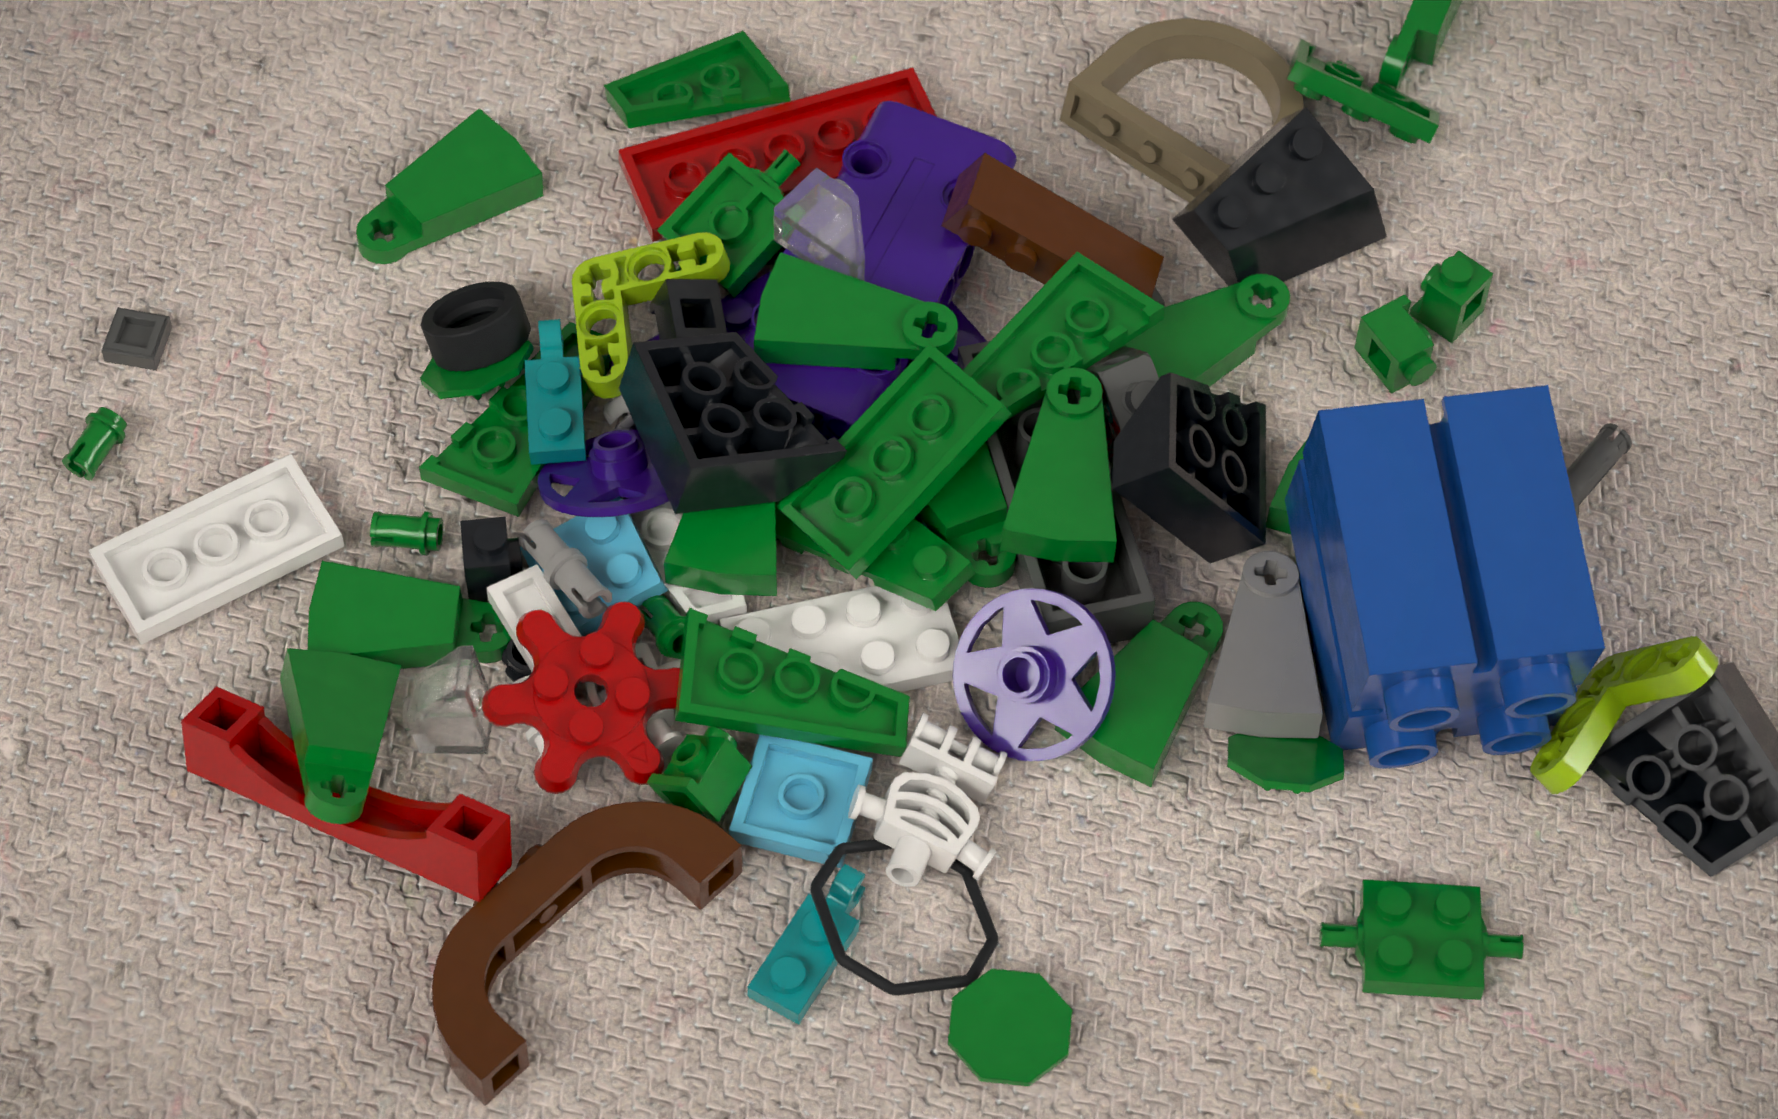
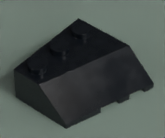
M1306 107L1282 118L1172 219L1228 286L1242 282L1245 278L1254 274H1269L1284 282L1387 237L1373 187Z
M737 332L634 342L619 390L675 514L778 502L842 460L847 452L835 437L827 440L812 424L815 416L802 402L794 405L775 385L778 376Z
M1171 372L1162 375L1114 440L1113 466L1111 468L1112 488L1210 564L1265 545L1266 405L1257 401L1246 405L1241 403L1239 395L1230 392L1216 395L1211 393L1207 384Z
M1733 662L1719 665L1711 678L1695 691L1662 699L1611 732L1586 770H1592L1613 788L1612 793L1627 806L1633 805L1658 827L1657 832L1710 877L1721 873L1778 841V732Z

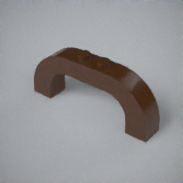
M636 801L609 805L589 812L566 825L543 846L536 844L528 849L520 858L516 869L501 883L497 882L480 902L474 901L473 907L450 931L436 960L432 980V1003L443 1053L458 1079L486 1106L530 1066L526 1040L497 1014L489 1002L492 986L498 975L509 963L600 883L619 875L632 873L647 874L670 883L702 910L742 873V845L717 824L689 809L661 802Z

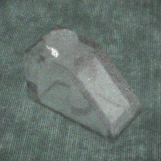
M816 168L774 207V240L802 260L864 281L865 254L859 197L847 183L840 179H833Z
M460 646L416 674L413 697L407 696L405 698L402 719L405 731H411L420 753L488 754L492 723L484 717L481 708L482 698L486 691L489 690L473 646Z

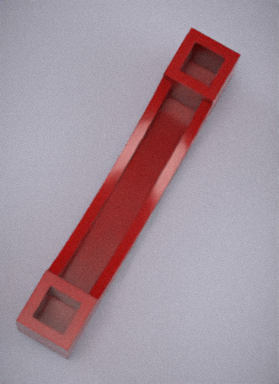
M216 686L181 720L188 772L472 900L480 902L512 866L510 815L461 793L451 803H436L397 796L369 786L363 812L357 820L346 824L328 823L313 816L306 808L304 803L305 792L294 741L265 716L263 706ZM332 792L333 797L340 798V794Z

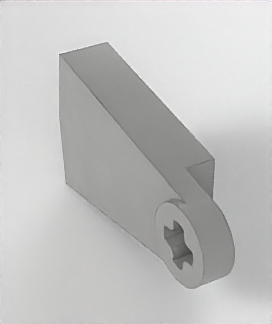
M1274 551L1258 552L1250 556L1243 566L1241 580L1207 701L1203 727L1256 737L1318 738L1323 712L1299 585V571L1294 561L1282 553ZM1264 574L1274 575L1276 585L1265 584Z

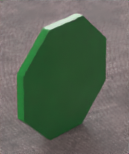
M527 340L518 351L504 360L485 368L471 371L445 370L438 367L432 357L420 380L422 385L439 399L472 396L476 400H480L482 394L497 386L503 387L506 381L520 375L525 366V360L529 359L534 348L532 342Z
M1238 733L1228 737L1227 767L1264 788L1266 791L1278 789L1293 791L1295 794L1300 792L1310 793L1344 778V754L1341 747L1318 735V738H1269Z
M992 968L952 997L948 1046L980 1082L1029 1087L1068 1058L1072 1008L1040 973Z

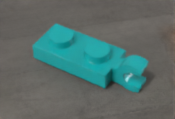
M560 319L538 321L541 359L525 360L531 465L586 461L582 375L579 356L564 357Z
M844 864L837 873L826 897V902L845 952L860 931V920L849 914L856 907L865 892V887L861 885L865 879V874L847 864ZM808 893L747 987L749 998L798 1025L838 965L811 894Z

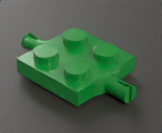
M784 149L768 169L762 172L758 169L747 167L729 152L657 231L664 240L705 232L720 238L730 261V269L726 277L718 285L735 298L791 238L804 218L801 210L787 200L780 189L784 181L801 164L791 153ZM708 255L700 257L699 265L707 263ZM680 265L676 267V271L681 270Z
M1363 879L1360 889V914L1356 925L1321 922L1319 931L1320 947L1355 949V955L1361 965L1362 993L1481 1000L1485 988L1484 964L1486 958L1499 957L1522 960L1524 950L1522 934L1488 933L1481 915V892L1478 886Z

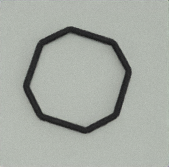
M875 839L844 842L835 846L813 879L810 892L833 956L842 967L887 994L895 996L967 987L978 979L998 945V934L977 881L972 877L974 874L972 869L957 859L950 867L962 875L987 939L967 974L894 984L846 955L822 891V887L844 854L894 848Z

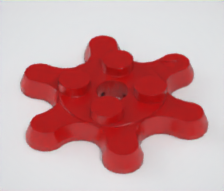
M617 602L609 606L603 614L598 630L583 637L572 636L564 632L549 612L531 610L525 613L517 623L516 637L519 643L532 656L534 664L532 673L521 683L493 686L486 691L482 698L481 709L484 717L490 723L501 727L526 724L534 727L541 734L544 740V750L536 762L534 776L539 787L547 793L560 794L571 789L576 782L581 766L589 759L595 757H605L616 762L624 776L632 783L638 785H648L647 781L652 773L662 774L664 757L661 751L648 738L646 726L650 717L656 712L665 709H676L680 668L672 667L655 670L639 661L635 645L643 632L645 620L641 610L630 602ZM579 682H594L600 686L604 685L607 699L601 705L588 707L577 701L574 690Z

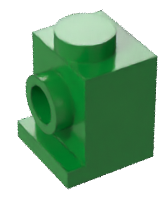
M1458 250L1454 256L1446 258L1442 264H1435L1429 270L1420 287L1424 291V295L1411 307L1409 315L1450 343H1453L1484 311L1494 273Z
M1405 294L1360 318L1354 349L1391 394L1409 384L1411 386L1422 384L1434 374L1437 368L1436 363L1431 359L1434 347L1431 335L1422 323L1415 322L1408 314L1411 301Z
M708 727L703 735L687 734L683 742L673 752L672 760L664 773H652L647 784L665 803L689 809L711 821L719 822L752 768V765L736 749L737 742L730 734L717 727Z

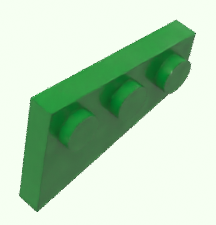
M744 30L604 85L607 102L628 129L791 101L789 85Z
M1300 39L1292 56L1287 78L1295 82L1294 89L1297 92L1321 101L1323 96L1339 102L1343 104L1341 110L1357 120L1369 122L1372 117L1390 126L1388 131L1392 135L1405 142L1416 144L1417 140L1420 139L1429 144L1431 143L1439 127L1440 113L1386 84L1375 82L1372 88L1363 84L1364 77L1356 72L1357 68L1342 60L1324 63L1312 56L1316 46Z

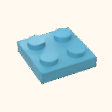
M619 496L611 501H619L622 498ZM630 514L612 517L576 516L553 529L569 548L579 549L587 559V568L612 593L611 603L605 602L601 596H598L608 607L623 601L630 602L639 607L648 598L668 591ZM520 547L529 568L537 565L538 563L528 551ZM538 564L539 568L543 572V568ZM553 589L582 637L599 628L604 612L595 618H584L580 614L579 609L562 590Z
M759 735L750 763L752 768L746 776L729 828V835L739 844L824 864L835 846L851 841L857 818L856 820L848 818L850 804L859 784L867 788L872 772L873 758L808 742ZM846 854L843 855L837 864V868L843 866Z

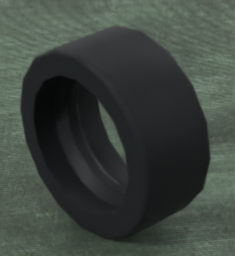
M481 282L452 291L434 302L423 314L420 323L437 366L448 371H471L500 362L518 351L528 340L531 331V325L518 292L514 286L504 282Z

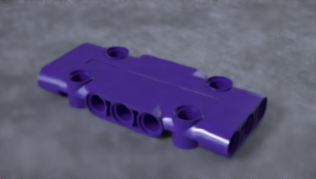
M883 101L878 104L859 139L849 144L844 150L842 169L833 184L825 182L783 253L924 302H936L948 307L967 272L975 250V246L965 243L958 235L941 226L958 176L984 153L1012 169L1017 162L1016 155L1006 143L997 138L898 102ZM760 302L753 308L751 328L744 338V341L753 350ZM927 324L925 330L922 331V336L931 338L937 325ZM898 358L895 370H880L879 372L870 371L877 369L766 364L778 376L775 385L794 405L802 402L815 416L812 424L827 440L833 437L839 440L903 372L908 361H913L914 359Z

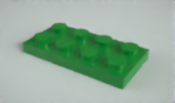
M929 343L838 440L847 450L845 457L783 498L776 507L851 576L857 579L1005 422L1011 413L1002 402Z

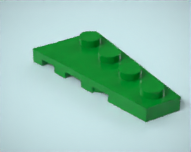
M1076 252L963 371L1006 406L1011 413L1006 419L1008 420L1044 397L1048 381L1056 372L1073 367L1086 370L1164 319L1165 306L1081 253Z
M569 322L561 330L564 357L579 356L576 324ZM590 330V334H592V335H595V336H602V335H604V334L599 333V332H596V331H594V330ZM541 351L531 360L541 359ZM609 354L602 355L605 363V374L602 376H606L610 369V361L612 359ZM525 366L524 374L509 388L504 386L500 388L488 400L489 407L472 424L465 422L450 436L452 443L438 457L431 455L419 466L421 480L519 517L538 487V476L545 465H531ZM582 375L583 409L585 410L594 394L590 391Z
M781 499V500L778 501V502H775V507H776L783 499ZM776 507V539L781 541L782 546L800 554L807 551L828 560L830 567L849 574ZM914 518L861 575L872 579L877 587L937 611L975 574V571L969 559Z
M689 607L684 623L675 721L895 757L902 756L907 744L910 696L844 669H839L836 673L810 662L811 656L791 648H789L788 653L757 641V634L737 626L732 631L707 621V614Z

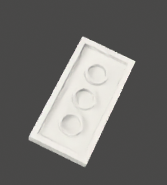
M289 454L88 551L97 572L139 643L142 645L344 547V542L340 530L292 454Z
M872 586L719 619V625L733 631L734 627L737 626L757 634L756 640L787 653L789 648L811 656L810 662L836 673L839 669H844L898 692L953 681V663L959 638L947 601L937 611H934L880 587Z

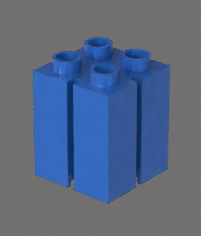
M1548 385L1444 396L1441 401L1444 416L1440 422L1435 424H1429L1424 399L1318 410L1302 452L1304 459L1298 462L1285 497V504L1330 742L1341 747L1343 751L1366 748L1369 764L1375 768L1407 767L1433 758L1438 753L1437 734L1439 731L1452 728L1453 738L1480 735L1482 750L1490 755L1517 754L1545 745L1552 738L1549 726H1555L1565 709L1576 702V685H1582L1605 650Z

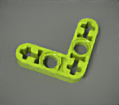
M707 232L691 234L585 260L576 268L572 276V290L580 369L590 391L595 396L608 399L621 395L619 386L632 349L628 306L653 300L666 279H717L718 283L722 281L729 272L730 261L720 238ZM708 255L707 263L699 265L700 257ZM678 261L681 268L680 271H676L673 262ZM651 264L664 266L663 272L657 278L646 281L638 279L640 271ZM604 279L601 286L605 299L597 300L593 289L596 288V281ZM613 319L617 321L614 329L605 335L595 336L590 334L593 325L600 320ZM609 354L614 366L611 367V374L602 376L605 374V363L602 355Z
M1697 636L1608 656L1590 671L1576 693V702L1565 709L1551 731V740L1541 747L1530 766V772L1551 794H1559L1566 791L1584 775L1627 706L1680 696L1695 691L1711 678L1718 667L1719 659Z

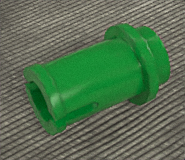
M100 407L96 413L92 412L85 418L86 428L69 453L62 459L63 465L70 472L80 478L84 475L86 480H93L96 471L115 444H122L126 438L124 430L127 427V423L114 411L104 407Z
M375 511L370 525L371 546L419 549L421 555L428 556L430 551H440L444 533L443 519L433 517L432 512L424 511L422 516L387 514Z
M660 595L652 596L642 604L652 614L651 618L644 610H641L645 620L644 627L655 637V645L662 655L667 658L681 659L685 616H681L666 597Z

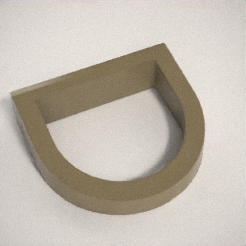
M1170 19L1150 23L1129 32L1080 74L1069 81L1060 121L1190 203L1232 164H1226L1118 96L1117 93L1131 79L1154 65L1171 60L1201 59L1220 63L1240 72L1259 88L1269 104L1273 126L1282 118L1303 109L1304 100L1303 95L1294 89L1295 82L1287 79L1290 69L1289 64L1279 53L1262 40L1243 30L1223 23L1201 19Z

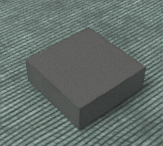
M117 307L101 350L104 362L157 371L172 329L170 316Z

